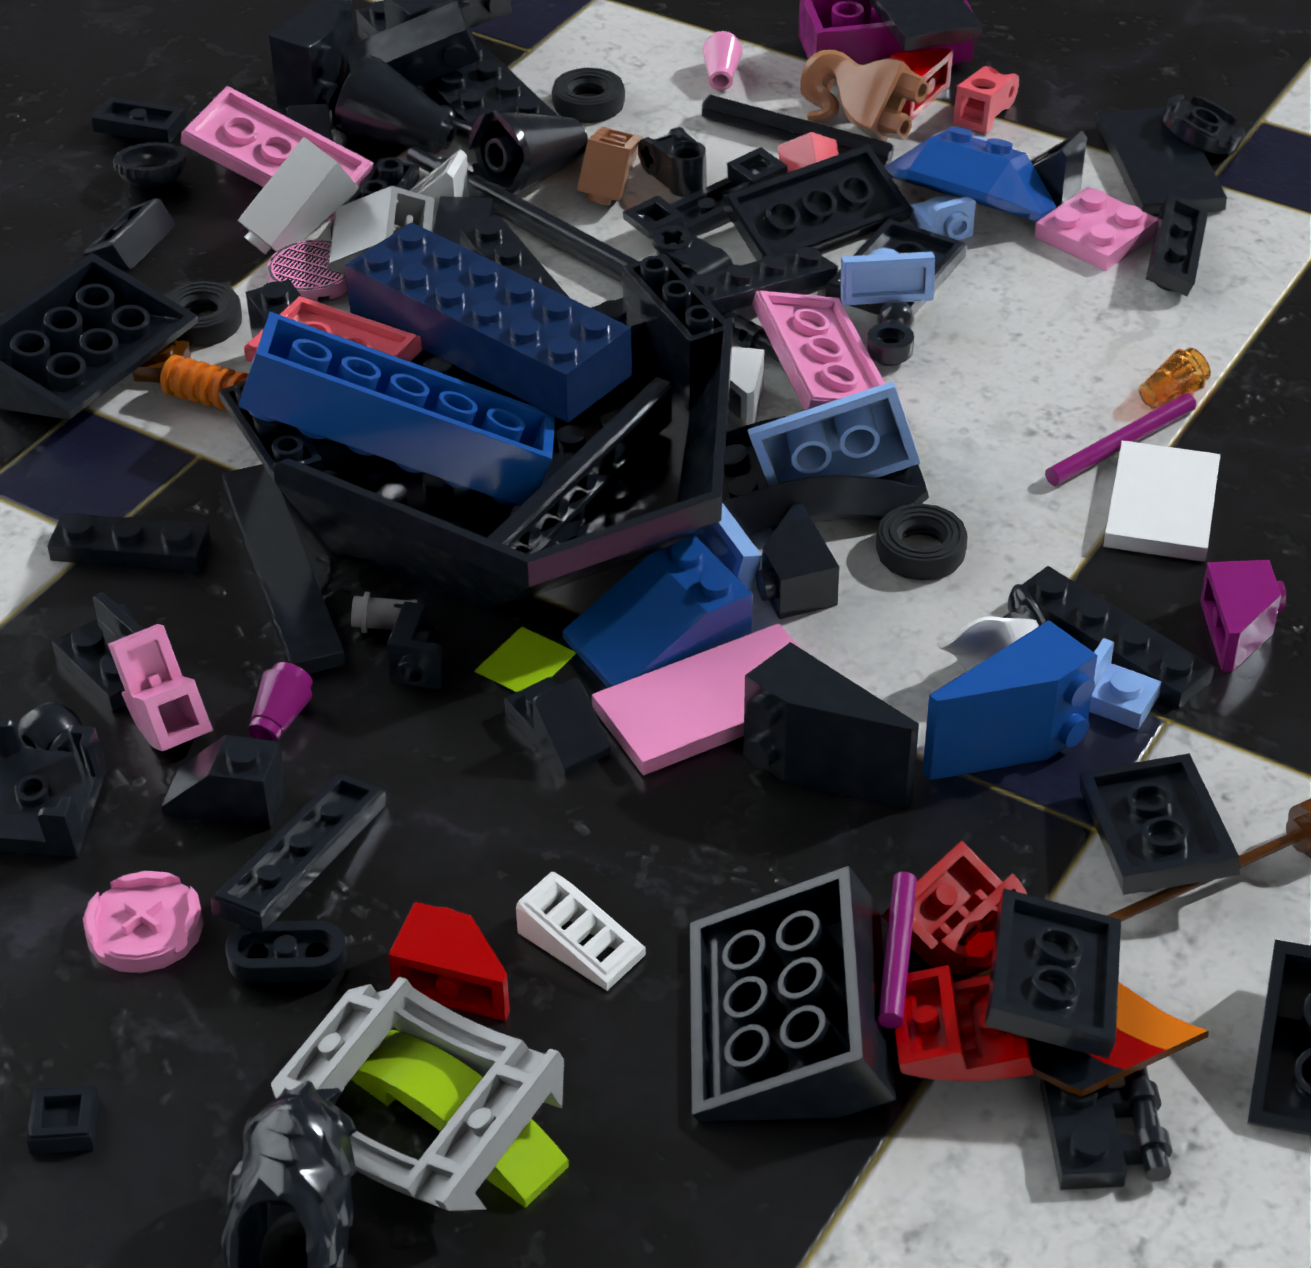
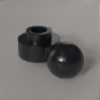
M893 300L884 304L878 313V324L868 331L867 351L871 358L881 365L897 366L910 359L913 355L914 333L911 328L914 324V313L907 303Z

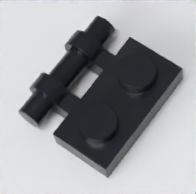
M1147 1066L1123 1077L1125 1082L1123 1087L1109 1088L1106 1085L1083 1097L1067 1092L1041 1079L1040 1090L1060 1190L1124 1187L1127 1174L1126 1165H1143L1146 1178L1153 1182L1163 1181L1170 1177L1171 1169L1168 1158L1173 1152L1169 1132L1160 1126L1157 1111L1162 1105L1158 1085L1149 1079ZM1115 1118H1133L1135 1132L1133 1134H1119Z

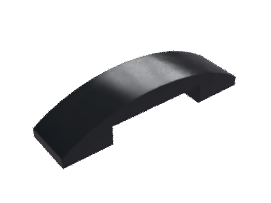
M760 147L728 162L727 178L672 204H669L657 195L623 211V219L649 239H652L653 233L657 229L670 225L683 227L691 232V234L698 236L731 221L721 206L724 195L788 173V165Z

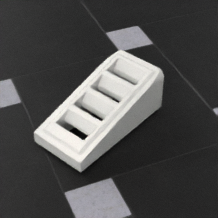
M555 872L549 873L525 894L516 905L517 932L606 991L646 955L645 946L572 883ZM569 920L573 922L565 931L561 928ZM589 934L594 936L584 946L579 944ZM608 946L615 949L602 962L596 959Z

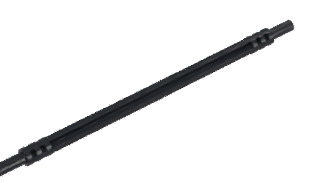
M416 146L411 147L406 154L408 162L418 165L419 168L429 173L433 172L448 159H439ZM468 170L469 197L493 198L494 213L501 215V217L615 279L623 282L622 266L638 262L636 259ZM733 311L721 313L725 319L733 317L734 344L742 348L764 350V355L780 363L762 326Z

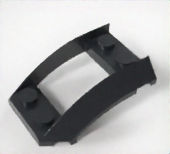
M787 416L767 419L727 431L723 504L746 535L769 527L774 532L791 506L800 503L805 507L813 523L843 519L881 521L891 510L903 505L924 503L929 498L918 464L878 478L843 475L817 476L785 481L769 486L749 437L748 429Z

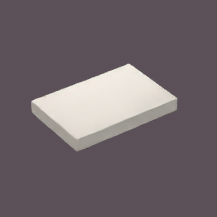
M1122 440L1103 547L1205 562L1220 454Z

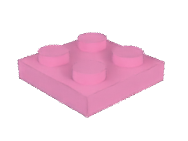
M1086 187L1037 221L1034 237L1107 271L1155 236L1158 218L1143 212L1136 206L1114 199L1101 190Z

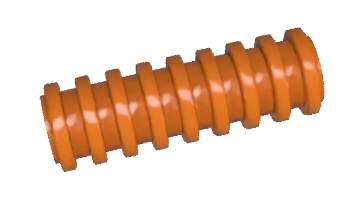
M174 354L168 358L162 368L160 385L165 395L176 396L183 400L189 399L190 402L202 403L205 406H215L216 409L226 410V407L219 398L218 390L237 385L239 382L246 380L248 373L241 371L236 373L233 369H223L221 366L214 364L210 366L209 363L197 362L191 358L185 359L183 356Z

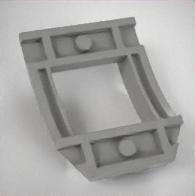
M398 977L389 989L376 992L371 984L348 990L271 1082L275 1098L289 1092L305 1081L312 1082L316 1090L339 1088L342 1092L346 1084L367 1058L378 1049L384 1037L393 1027L400 1032L420 1038L444 1050L483 1076L482 1080L419 1160L388 1148L356 1131L350 1136L355 1169L387 1187L448 1211L486 1209L475 1194L486 1177L492 1172L493 1168L529 1123L543 1102L562 1108L563 1057L559 1051L550 1048L546 1054L529 1049L523 1040L499 1033L464 1018L417 991L407 979Z

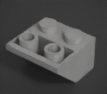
M390 186L338 207L335 213L327 270L346 275L345 265L411 222L432 231L435 198Z

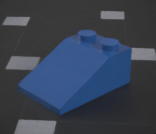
M693 535L649 554L563 630V639L577 652L578 656L604 685L609 688L752 634L753 593Z
M1048 620L930 694L922 775L929 780L1048 760L1064 748L1077 745L1085 737L1089 729L1088 717L1091 696L1095 689L1094 676L1098 655Z

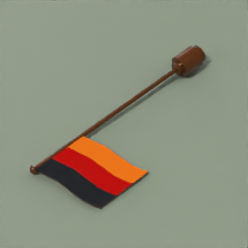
M1311 798L1290 808L1288 822L1286 823L1287 835L1240 855V868L1291 845L1297 851L1304 852L1311 858ZM1209 882L1169 887L1106 916L1121 919L1122 922ZM991 967L964 980L990 975ZM1118 982L1116 1042L1109 1059L1084 1052L1072 1051L1066 1047L1028 1037L1027 1039L1034 1075L1067 1092L1083 1097L1208 1038L1209 1030L1191 1025L1163 1012Z

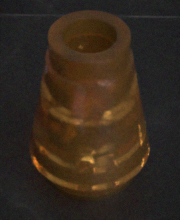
M1191 347L1185 350L1177 349L1144 383L1139 385V395L1148 407L1156 409L1185 393L1192 394L1202 390L1205 386V381L1211 376L1210 366L1206 358L1197 349Z

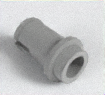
M365 592L364 596H354L351 627L361 628V633H367L368 628L393 630L404 601L418 602L413 599L409 601L371 597V592Z

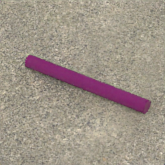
M1185 393L1047 468L1045 471L1047 481L1051 485L1057 486L1119 452L1122 440L1137 442L1196 409L1197 403L1195 398L1190 393Z

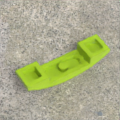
M390 1030L378 1049L367 1058L351 1080L386 1106L397 1099L439 1131H442L482 1080L483 1076L454 1056L420 1038L400 1031ZM531 1119L486 1179L526 1208L569 1167L568 1158Z

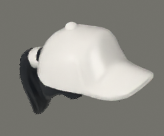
M1015 584L1008 598L1007 607L1009 613L1003 617L984 616L969 622L949 640L938 643V648L953 654L964 669L968 671L1044 624L1046 619L1022 584Z

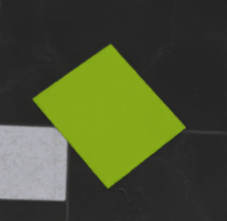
M521 627L474 672L518 692L547 677H552L577 652Z

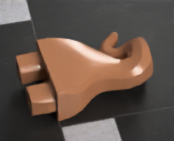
M822 50L814 53L805 64L800 80V91L804 98L815 106L822 108L821 110L809 112L806 116L808 121H828L837 115L839 101L830 91L836 79L842 108L849 121L864 134L887 142L888 138L899 140L907 138L912 127V119L907 114L902 113L901 110L906 100L918 104L923 102L930 89V84L924 78L914 73L902 61L882 59L866 65H860L846 54L836 50Z

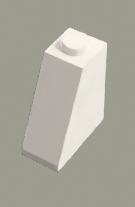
M303 137L238 219L249 230L244 238L264 254L270 248L277 252L284 246L302 241L333 214L338 207L342 206L352 197L359 187L337 161Z

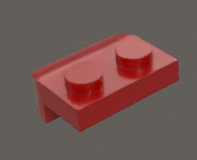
M963 841L959 842L917 881L910 947L926 963L934 968L949 965L951 974L970 975L990 968L992 964L997 908L1003 890L1008 889L1027 894L1023 885L1013 873L1002 882ZM890 907L882 915L887 923L889 922Z

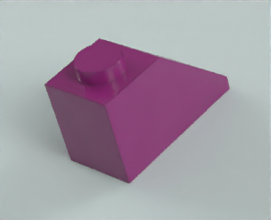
M1270 560L1207 562L1200 602L1222 672H1233L1273 634L1277 613L1285 610V586L1283 581L1276 580Z

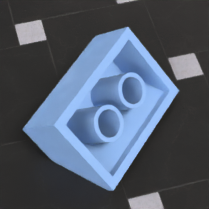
M893 381L748 429L749 437L769 486L785 481L817 476L843 475L878 478L920 464L912 433Z

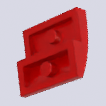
M949 965L908 973L903 1024L895 1028L899 1066L902 1074L947 1081H989L1034 1075L1027 1037L1012 1035L1005 1031L985 1026L990 975L953 982Z

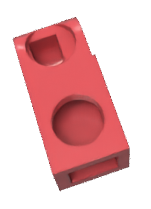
M989 66L982 67L957 86L952 124L987 134L993 128L994 118L1004 109L1007 110L1012 106L1018 92L1019 76L1014 73L1008 75L1000 74L996 69Z

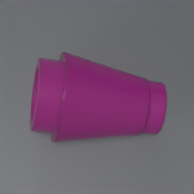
M279 662L272 669L263 673L250 724L247 728L252 738L278 742L279 738L312 699L311 687L313 681L305 670L291 663Z

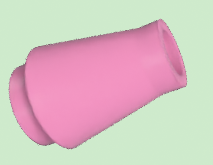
M719 31L713 33L706 40L702 51L710 86L716 90H726L733 84V76L742 56V46L732 33Z

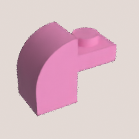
M156 624L108 643L125 691L121 692L136 726L150 746L160 751H165L213 731L195 680L184 677L181 674L164 625Z

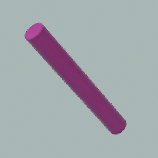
M899 872L893 877L878 1014L879 1024L889 1029L898 1028L903 1024L917 878L909 872Z

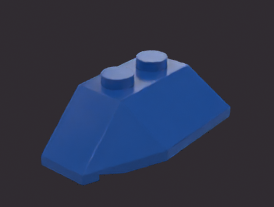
M949 127L946 131L928 138L884 166L891 178L957 198L968 196L973 198L977 204L1017 215L1034 222L1039 221L1056 209L1054 201L1025 152L1012 149L1013 144L1006 140L989 138L987 141L973 138V132L965 128Z

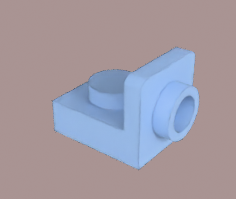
M950 195L937 196L928 201L911 205L913 212L910 220L917 228L955 240L973 236L976 201L973 198L966 196L953 199Z
M1103 638L1094 652L1098 656L1094 676L1095 689L1091 696L1089 712L1139 730L1159 697L1162 681L1112 664L1114 642Z

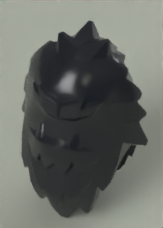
M305 1081L274 1099L261 1109L255 1117L248 1119L243 1131L244 1153L242 1161L237 1164L229 1177L227 1213L229 1217L221 1241L225 1268H257L260 1250L262 1249L266 1233L280 1216L292 1212L297 1213L306 1232L307 1268H342L346 1264L349 1227L353 1226L351 1177L356 1173L350 1136L357 1130L352 1119L335 1105L342 1093L339 1088L316 1090L312 1082Z

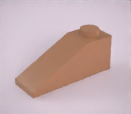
M602 126L588 139L577 191L587 193L585 199L598 204L611 205L612 199L619 201L624 194L638 154V142L643 136Z

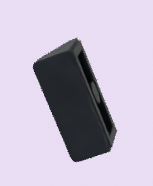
M159 198L132 206L85 249L84 256L86 257L93 253L117 268L131 269L175 227V221Z

